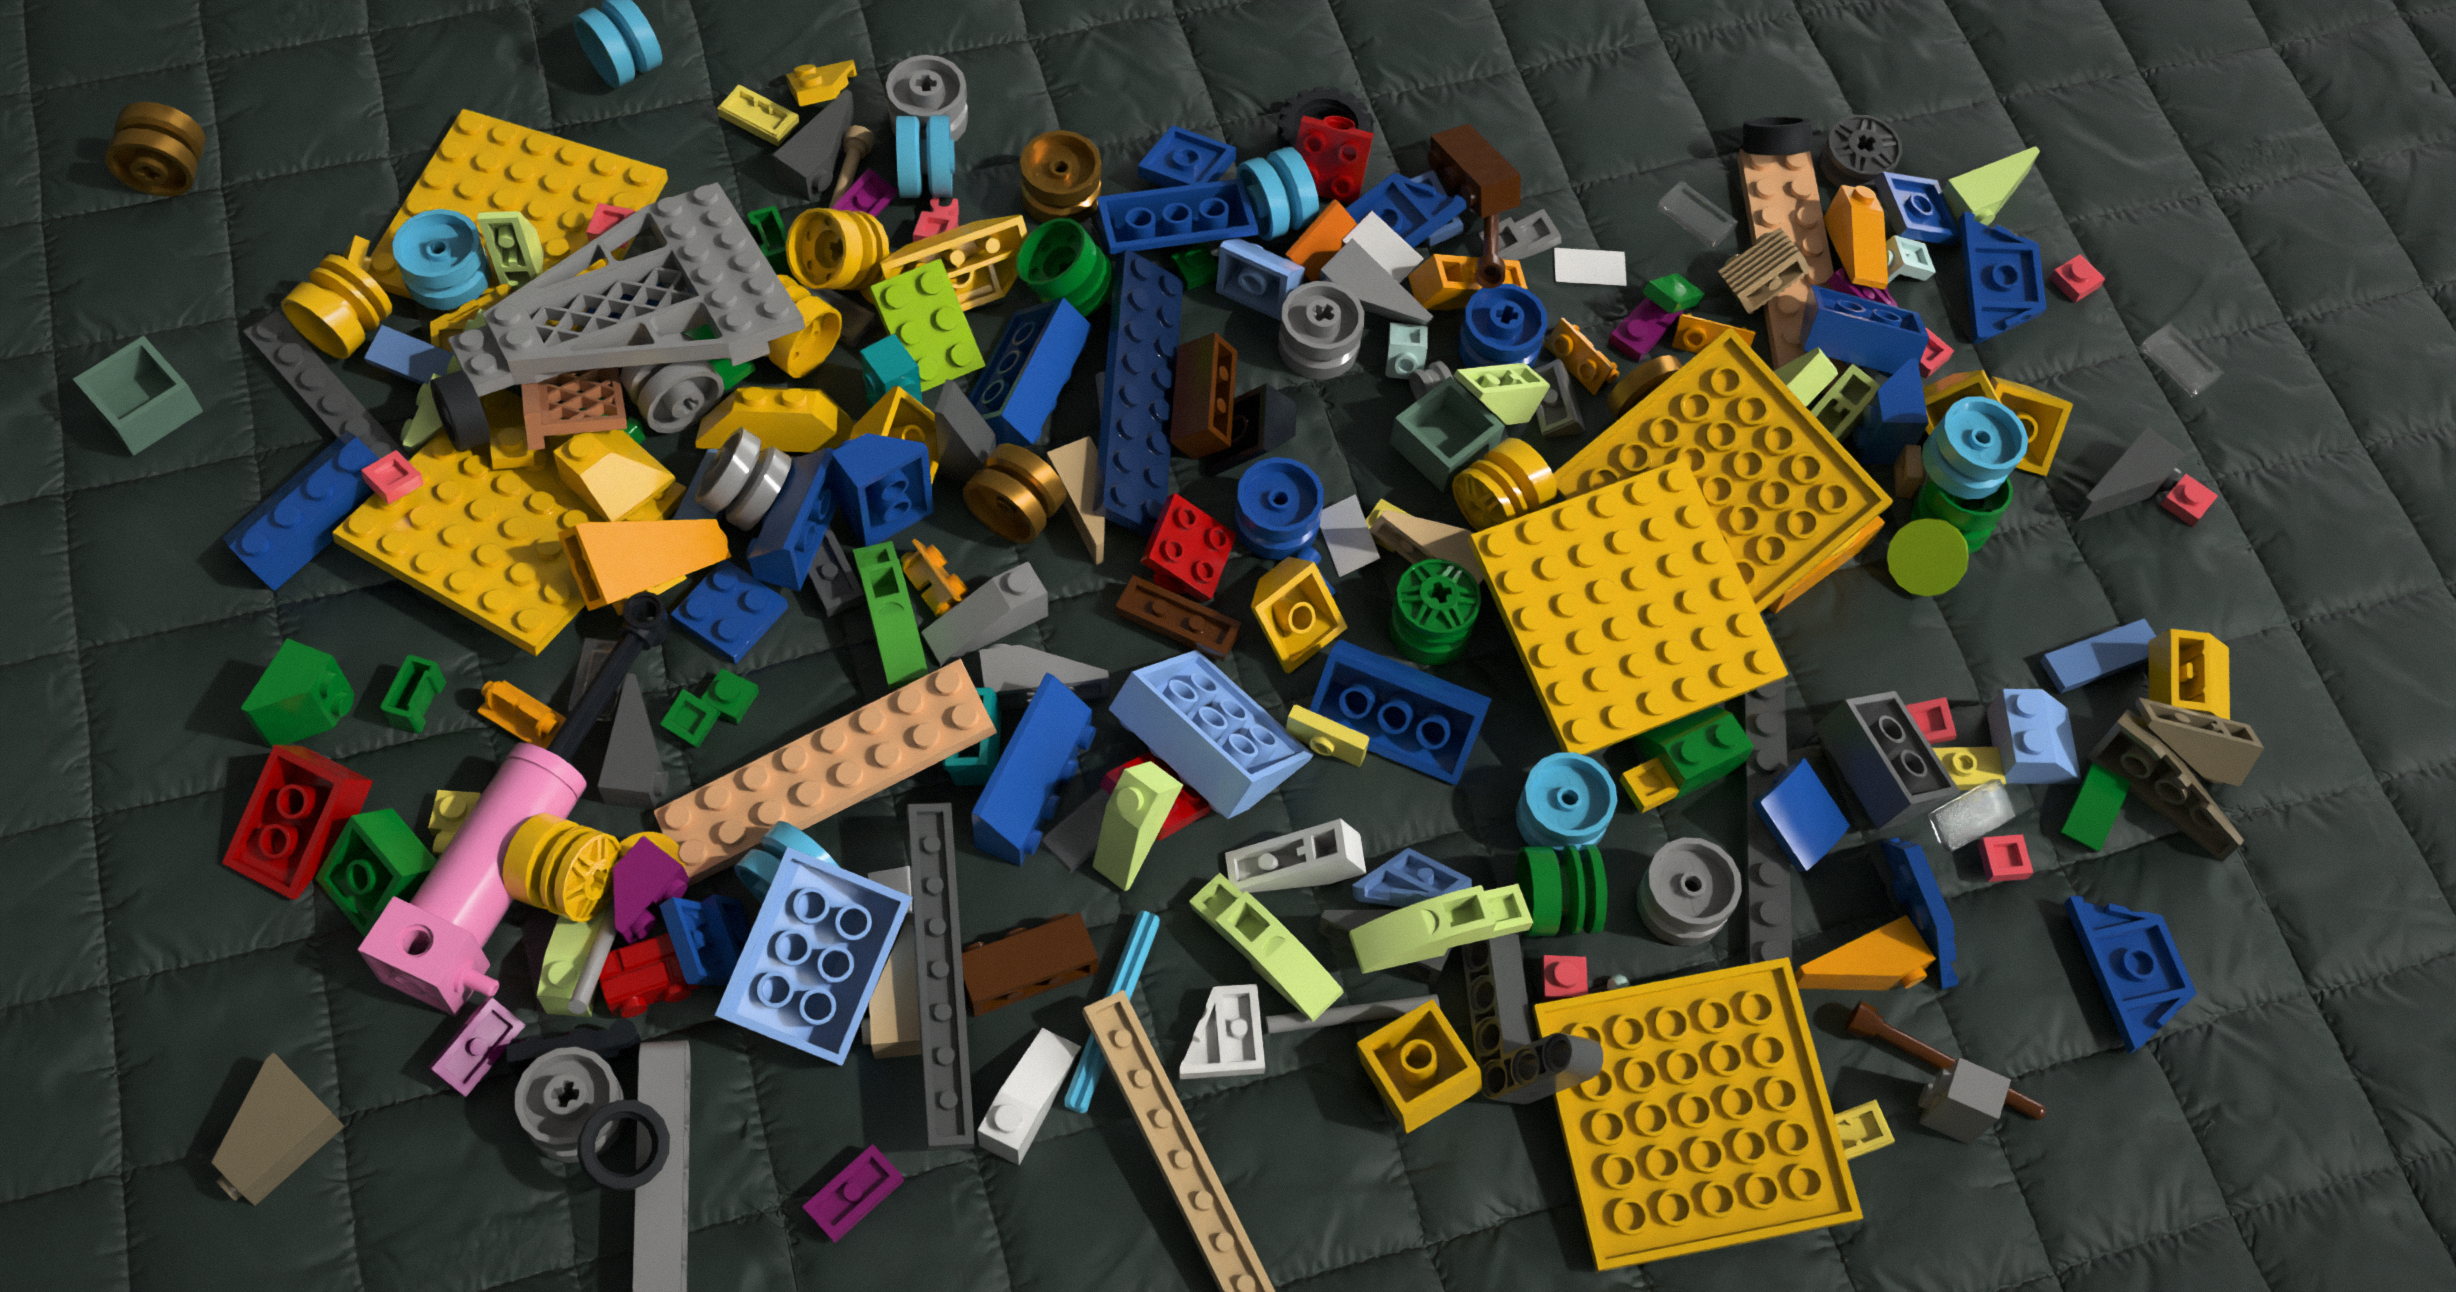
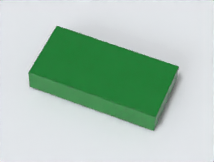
M1678 273L1649 281L1642 291L1643 295L1669 314L1699 305L1705 296L1704 292Z

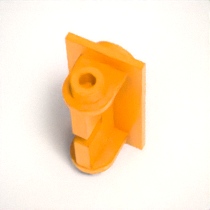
M1690 313L1687 315L1682 314L1677 322V331L1672 347L1700 353L1730 327L1751 347L1755 332L1747 330L1746 327L1738 328L1694 317Z
M1561 318L1544 346L1557 359H1560L1566 368L1595 396L1605 381L1610 384L1618 378L1620 373L1616 370L1617 364L1610 362L1600 351H1596L1593 348L1594 345L1579 331L1580 328L1577 325H1571L1564 318Z
M913 539L912 542L918 550L915 553L913 551L907 552L901 557V569L919 591L927 584H932L921 596L932 609L935 616L940 618L966 598L964 595L969 590L956 574L949 575L943 567L947 560L933 544L926 547L918 540Z
M490 680L485 683L481 690V694L485 696V702L477 710L480 715L522 741L545 750L567 719L505 680L495 683Z

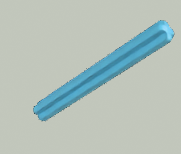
M1140 911L1137 914L1105 998L1124 990L1130 1001L1159 927L1160 919L1157 915L1147 911ZM1092 1032L1064 1099L1065 1107L1078 1113H1085L1088 1110L1106 1063Z

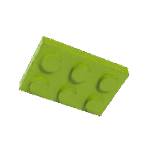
M941 258L868 287L887 335L895 334L919 366L921 392L945 383L946 379L953 380L986 366Z

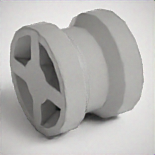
M1438 360L1431 363L1427 370L1417 369L1410 373L1409 382L1417 401L1449 376L1452 377L1450 370L1442 361Z

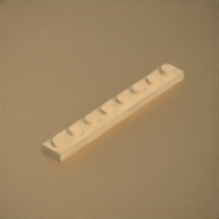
M1122 990L1084 1007L1082 1014L1219 1291L1275 1292L1125 991Z

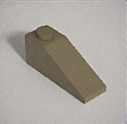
M2140 697L2135 702L2147 726L2205 780L2211 783H2227L2241 786L2264 749L2262 743L2248 724Z

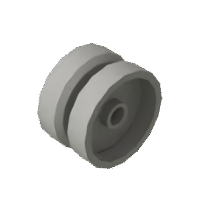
M914 56L898 63L888 74L886 82L888 116L891 130L895 136L897 116H916L920 121L921 139H927L926 127L931 115H949L951 139H954V142L966 131L968 122L966 82L962 71L953 62L939 56Z
M1314 281L1302 284L1290 292L1282 305L1278 337V351L1283 362L1299 375L1309 379L1320 380L1338 377L1352 368L1359 354L1360 339L1364 327V310L1360 300L1348 288L1334 282Z
M681 333L659 336L662 343L695 341L689 335ZM707 360L623 367L620 376L622 388L630 400L638 406L640 414L649 427L658 433H674L686 430L699 423L703 417L718 405L725 389L722 377Z
M740 427L727 438L711 461L698 486L695 501L712 513L726 508L727 521L746 532L751 530L760 521L777 497L790 470L792 459L774 446L760 452V438Z
M1683 837L1668 842L1655 853L1636 891L1637 910L1644 925L1652 933L1673 945L1695 946L1710 941L1723 928L1728 917L1737 906L1742 892L1740 872L1732 857L1720 846L1707 840Z
M579 1047L557 1048L538 1057L523 1072L515 1090V1111L525 1132L529 1135L534 1145L546 1156L565 1163L579 1162L577 1157L578 1137L587 1119L600 1107L616 1100L627 1099L610 1065L598 1054ZM627 1118L612 1120L599 1131L595 1141L597 1156L605 1153L620 1138Z

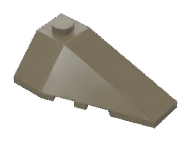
M2129 709L2124 712L2086 757L2091 762L2131 781L2128 789L2130 792L2223 862L2243 843L2244 839L2177 753L2147 726L2142 717L2135 715Z

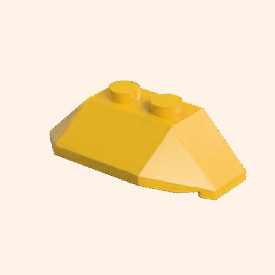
M1021 214L974 221L907 244L881 261L879 266L884 280H887L941 258L963 311L1005 297L1018 276L1016 255L1028 233Z
M743 386L736 389L701 419L695 443L696 448L720 449L736 429L743 427L760 438V451L774 446L784 452L813 453L825 448L836 450L843 442L849 440L856 423L823 389Z

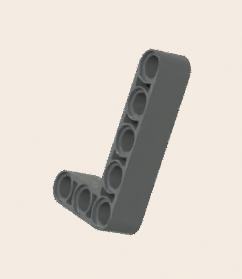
M1518 932L1461 945L1476 1063L1481 1070V1092L1485 1097L1492 1100L1525 1105L1597 1076L1603 1064V1051L1597 1041L1559 1032L1533 1042Z

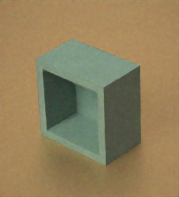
M144 335L73 378V381L90 407L133 456L203 412L188 384Z
M1449 376L1395 417L1390 444L1444 493L1452 487L1456 475L1467 469L1477 460H1483L1487 452L1500 444L1505 425Z

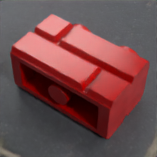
M669 932L609 952L599 976L607 1006L613 1017L620 1014L624 1018L635 1017L644 1013L648 1009L647 1005L665 1000L667 1003L680 1002L688 998L692 990L700 988L699 985L686 983Z

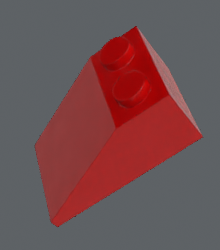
M274 744L222 864L290 899H298L324 864L350 817L360 813L373 780L306 747Z

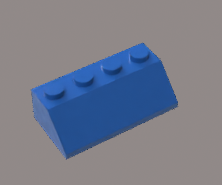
M1242 178L1097 197V230L1105 255L1122 253L1125 249L1131 252L1258 235V226Z
M1064 297L1013 313L968 397V400L995 433L996 446L1010 443L1020 447H1028L1039 439L1042 433L1041 428L1048 414L1053 411L1057 404L1056 398L1072 375L1071 369L1077 357L1087 346L1086 340L1093 326Z
M347 430L222 539L273 591H276L334 540L332 532L375 493L363 481L361 470L378 461L379 458L357 436Z
M1340 639L1330 651L1309 710L1368 736L1370 739L1367 750L1457 785L1492 699Z
M1046 672L971 813L975 848L1020 867L1027 854L1031 856L1035 854L1042 839L1043 833L1039 830L1045 818L1052 820L1061 800V797L1057 795L1063 783L1070 785L1079 764L1075 760L1081 749L1085 751L1089 749L1096 733V728L1092 727V709L1050 673Z

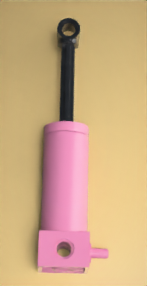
M639 592L632 595L625 602L623 607L624 621L618 628V634L620 635L618 642L548 748L545 750L533 744L522 742L515 744L410 903L395 896L390 900L358 948L359 953L381 983L456 1018L474 990L488 997L496 994L499 982L484 975L490 967V963L482 949L514 900L505 890L502 876L504 858L509 844L521 825L534 815L546 812L566 819L586 789L585 779L569 764V761L642 650L648 651L651 647L662 644L670 634V622L662 599L655 593ZM653 617L649 622H640L644 618Z

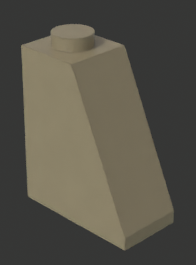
M274 1052L266 1058L212 1160V1164L223 1174L216 1180L219 1186L234 1201L243 1195L254 1206L345 1127Z

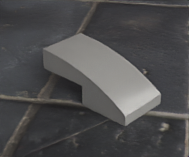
M1544 208L1515 223L1511 217L1499 222L1498 256L1501 259H1523L1562 243L1561 234ZM1484 230L1478 233L1482 243L1484 241Z

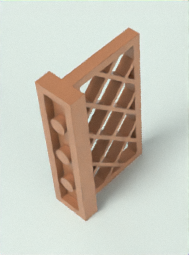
M618 367L570 371L538 383L521 384L528 450L545 449L544 436L627 429ZM579 390L585 391L581 394L577 393ZM604 397V398H606V399L602 401V400H599L598 398ZM560 400L565 401L562 404L557 403ZM582 407L587 408L584 411L578 410Z

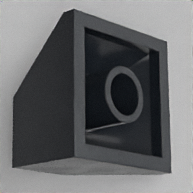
M1267 383L1235 397L1231 447L1206 456L1205 475L1210 478L1268 453L1295 437L1297 403Z

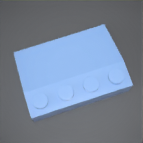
M1198 650L1131 672L1109 707V710L1119 719L1120 724L1125 729L1135 733L1148 745L1150 752L1154 756L1164 760L1178 773L1183 783L1193 787L1208 801L1209 806L1215 812L1227 819L1250 809L1309 762L1314 755Z
M787 846L715 1016L843 1066L913 897Z

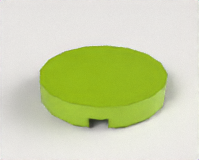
M1922 518L1911 521L1897 531L1890 541L1887 561L1889 571L1899 586L1911 594L1928 597L1943 594L1959 583L1967 571L1969 550L1967 541L1958 528L1942 519Z

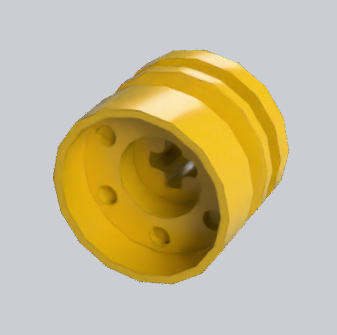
M813 208L807 209L797 216L791 225L786 241V256L792 275L806 287L819 290H867L868 287L878 283L883 276L879 263L889 257V243L883 225L871 214L863 211Z
M334 254L326 256L319 263V267L309 273L310 283L301 282L281 301V308L286 318L301 335L321 351L334 358L343 360L348 358L365 341L364 330L370 332L375 330L379 326V321L386 319L392 313V304L379 284L356 264Z
M777 275L802 314L805 329L768 341L770 354L763 357L769 356V360L793 378H802L817 369L833 350L840 335L842 316L837 309L818 296H811V293L805 287L798 285L788 275Z
M1507 438L1487 452L1483 460H1477L1467 469L1456 475L1452 484L1454 498L1460 511L1469 524L1478 532L1552 506L1556 503L1558 497L1557 482L1550 467L1535 449L1517 438Z
M546 812L534 815L521 825L509 844L504 858L502 873L505 890L513 899L547 909L551 913L562 915L573 921L583 923L594 919L606 908L614 895L613 868L623 858L622 847L613 835L583 825L579 826L578 823Z

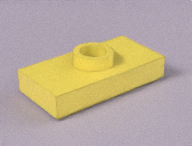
M739 84L717 107L719 117L778 147L800 123L798 114Z
M1294 705L1288 715L1286 731L1297 740L1310 745L1311 749L1318 754L1324 756L1332 755L1360 768L1366 755L1370 739L1368 736L1298 705Z
M1998 747L1933 748L1959 790H2001L2006 785Z
M1876 1099L1834 1115L1847 1161L1895 1142Z

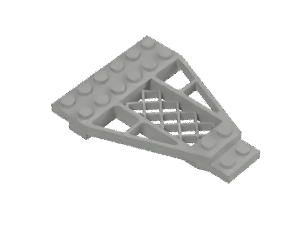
M716 182L644 206L483 312L486 322L485 326L467 330L461 334L449 337L448 340L461 370L468 375L478 397L512 385L538 383L570 371L722 358H728L732 366H736L770 354L768 341L805 329L802 314L721 186ZM649 227H651L662 248L623 261L615 260L610 253ZM600 259H603L607 265L576 276ZM660 281L672 284L669 289L657 287ZM686 287L689 293L682 291ZM623 294L635 296L632 301L620 299ZM648 299L660 301L657 307L645 304ZM586 306L597 309L594 314L583 312ZM611 312L623 314L620 319L608 317ZM548 319L560 321L556 327L545 325ZM708 324L716 339L662 343L659 339V336L682 333ZM573 325L585 327L582 332L570 330Z

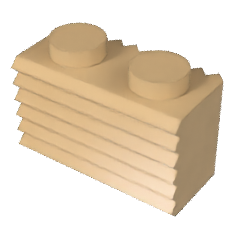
M1779 227L1773 232L1761 235L1756 240L1755 245L1741 255L1737 254L1730 257L1724 267L1718 270V273L1746 312L1753 314L1754 310H1759L1761 305H1765L1767 301H1771L1773 297L1778 296L1779 292H1784L1785 288L1791 287L1792 283H1797L1798 279H1803L1804 275L1809 274L1811 269L1800 250H1798L1782 228Z

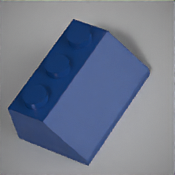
M1810 285L1799 337L1802 348L1806 353L1819 347L1827 358L1841 360L1847 367H1850L1853 363L1860 370H1863L1865 367L1879 370L1878 372L1887 378H1890L1910 358L1917 359L1919 365L1929 336L1918 312Z
M866 433L855 440L850 439L843 442L836 450L831 452L841 516L864 547L879 544L934 513L928 448L924 443Z
M825 448L794 458L774 504L769 507L762 518L763 528L758 538H753L747 549L746 558L750 562L754 579L800 592L839 504L831 452L835 449Z

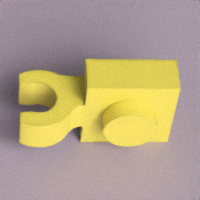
M437 790L428 829L432 836H436L433 844V854H439L438 859L480 798L481 793Z

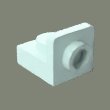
M1893 235L1886 241L1888 283L1899 274L1926 281L1936 273L1925 243Z
M1390 322L1385 371L1387 377L1409 379L1412 371L1417 369L1424 370L1427 354L1428 326Z

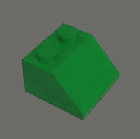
M287 638L240 709L264 744L269 748H273L274 744L287 745L334 729L339 719L350 711L355 693L333 655Z
M1715 705L1633 737L1648 761L1658 757L1679 789L1677 796L1673 800L1742 768L1754 748V745L1733 714Z
M390 808L352 815L315 879L362 936L366 938L393 896L410 903L437 860L394 809Z

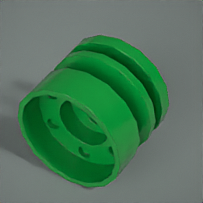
M1056 218L1038 226L1022 242L1016 255V270L1020 279L1033 293L1038 295L1042 303L1064 297L1083 317H1087L1105 303L1113 290L1115 268L1100 247L1095 245L1084 228L1070 218Z
M1928 476L1925 486L1920 490L1918 497L1911 506L1909 518L1910 521L1922 518H1936L1947 521L1958 528L1967 541L1969 555L1979 551L1990 537L1991 532L1996 527V523L2012 502L2013 487L2009 476H2007L1995 493L1981 499H1965L1948 493Z
M1426 559L1412 565L1401 576L1396 589L1394 604L1389 618L1390 638L1397 650L1409 660L1424 665H1443L1457 659L1467 649L1481 605L1480 587L1473 575L1461 565L1445 559Z
M1584 844L1581 845L1579 850H1577L1576 846L1565 845L1561 852L1559 864L1556 854L1550 846L1521 847L1519 849L1515 868V884H1519L1533 921L1529 930L1522 931L1523 934L1527 937L1555 936L1559 931L1561 916L1567 932L1571 935H1579L1582 927L1587 934H1600L1605 924L1608 894L1604 864L1597 845Z

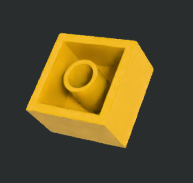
M1434 999L1429 1000L1357 1042L1361 1064L1406 1134L1482 1090L1480 1068Z

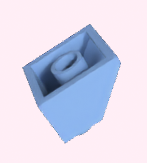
M1240 238L1226 240L1220 245L1216 292L1281 321L1282 305L1289 293L1303 284L1305 268L1294 263L1291 259L1282 258L1266 251L1257 244L1246 242Z
M2002 689L1986 712L1992 746L1999 748L2006 783L2079 784L2081 776L2068 708L2043 689Z

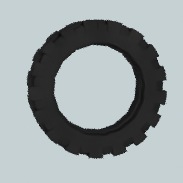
M1324 86L1314 87V90L1309 92L1307 89L1298 92L1296 98L1293 96L1289 98L1286 102V108L1282 107L1277 131L1278 149L1284 147H1293L1295 149L1298 137L1296 128L1300 124L1303 115L1308 117H1345L1355 123V129L1374 133V126H1372L1373 116L1371 113H1367L1366 104L1363 101L1358 102L1356 96L1350 92L1344 94L1340 92L1341 89L1331 87V90H1324Z

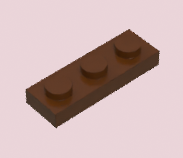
M1135 575L1130 579L1115 606L1116 615L1222 662L1228 656L1242 627V622Z

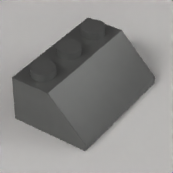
M1896 691L1846 699L1814 726L1822 739L1823 746L1834 758L1843 773L1846 783L1853 789L1865 808L1867 817L1875 824L1878 830L1905 824L1961 793Z

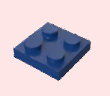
M1172 125L1138 164V177L1167 188L1216 182L1235 161L1236 147Z
M1882 172L1875 179L1874 182L1880 193L1881 201L1885 205L1892 221L1893 229L1899 237L1954 245L1961 238L1960 230L1937 180Z
M725 559L718 563L670 615L673 623L736 665L787 610L788 603L787 599Z

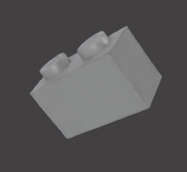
M1959 1057L1948 1069H1940L1934 1083L1927 1082L1924 1086L1918 1102V1106L1924 1108L1919 1123L1970 1145L1999 1120L2011 1079Z

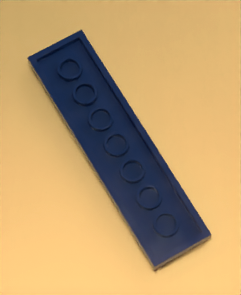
M1125 249L1122 253L1116 254L1093 512L1150 539L1168 492L1171 452L1170 429L1172 426L1176 377L1175 366L1177 364L1183 280L1137 253Z

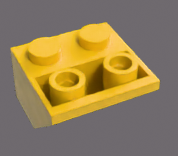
M2169 629L2148 641L2149 700L2230 720L2229 648L2210 633Z

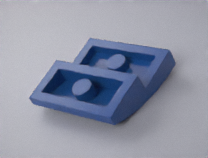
M1803 757L1799 758L1772 781L1774 785L1751 803L1797 872L1808 871L1839 841L1850 826L1811 766Z
M712 894L702 902L671 897L659 905L686 983L695 985H727L751 932L741 901L735 898Z

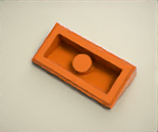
M1334 199L1286 252V256L1294 263L1305 268L1304 278L1309 282L1318 281L1321 268L1346 245L1342 240L1358 224L1344 207Z

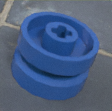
M1503 283L1496 288L1482 287L1473 294L1465 308L1463 324L1458 337V353L1464 364L1468 368L1526 363L1532 369L1539 356L1542 340L1547 329V312L1540 299L1528 289L1514 284Z
M1272 457L1258 461L1248 468L1238 483L1234 528L1240 542L1252 553L1266 559L1278 560L1295 557L1305 546H1312L1319 532L1324 501V489L1319 477L1307 465L1291 458Z

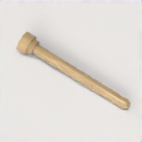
M853 125L846 130L843 139L846 157L829 209L850 189L860 159H863L871 152L875 137L865 127Z

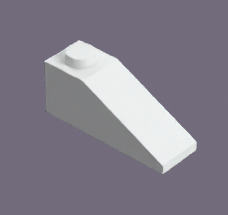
M1341 818L1225 853L1228 879L1242 893L1245 891L1252 893L1327 885L1366 874L1361 836Z
M1042 1028L999 1090L978 1128L979 1146L1020 1165L1081 1051V1046Z

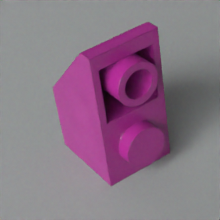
M644 835L613 868L615 928L628 945H632L638 938L646 937L653 930L657 923V916L661 913L659 905L671 897L681 898L687 890V883L690 881L684 867Z

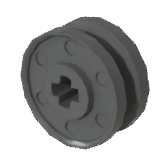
M1856 114L1844 117L1834 124L1820 154V167L1826 178L1837 188H1840L1841 185L1855 188L1856 186H1865L1876 192L1878 189L1874 182L1875 179L1882 172L1893 173L1902 155V143L1896 131L1885 121L1869 115Z

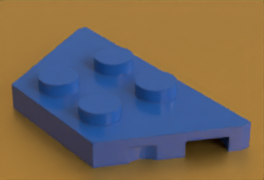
M1393 172L1345 210L1357 224L1373 211L1405 242L1414 248L1467 207L1466 201L1461 196L1455 195L1452 198L1436 192V188L1424 183H1414L1410 178Z
M1963 212L1959 218L1972 343L1979 344L2035 319L2044 313L2047 308L2039 243L2023 236H2015L2010 230L1997 224L1994 228L1988 227L1973 220L1975 214Z
M1897 836L1881 841L1880 845L1895 880H1892L1894 895L1899 904H1906L1911 916L1909 919L1936 958L1931 963V967L1941 990L1957 986L1959 984L1958 977L1950 963L1957 960L1954 944V923L1921 845L1911 843L1906 839L1900 841Z
M2070 896L2064 902V905L2128 1054L2135 1053L2185 1006L2197 992L2162 915L2146 911L2133 912L2124 906L2111 903L2103 907L2083 902V897Z

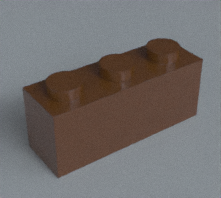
M1469 123L1430 135L1431 150L1428 151V162L1431 169L1437 172L1446 181L1448 187L1454 189L1466 201V206L1471 207L1481 218L1521 206V174Z
M1216 332L1178 346L1170 442L1192 460L1231 447L1237 350Z
M1080 912L1070 916L1067 913L1057 914L1047 919L1042 926L1030 930L1018 928L1008 932L1002 940L988 945L985 942H979L966 947L962 951L964 991L974 1018L1098 974V956Z

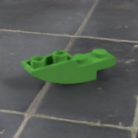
M889 541L853 549L888 688L893 689L906 686L928 675V669L905 579L893 542Z

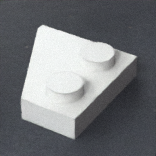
M1257 984L1213 987L1206 1003L1205 1011L1193 1034L1189 1049L1179 1067V1079L1264 1074L1265 1060Z

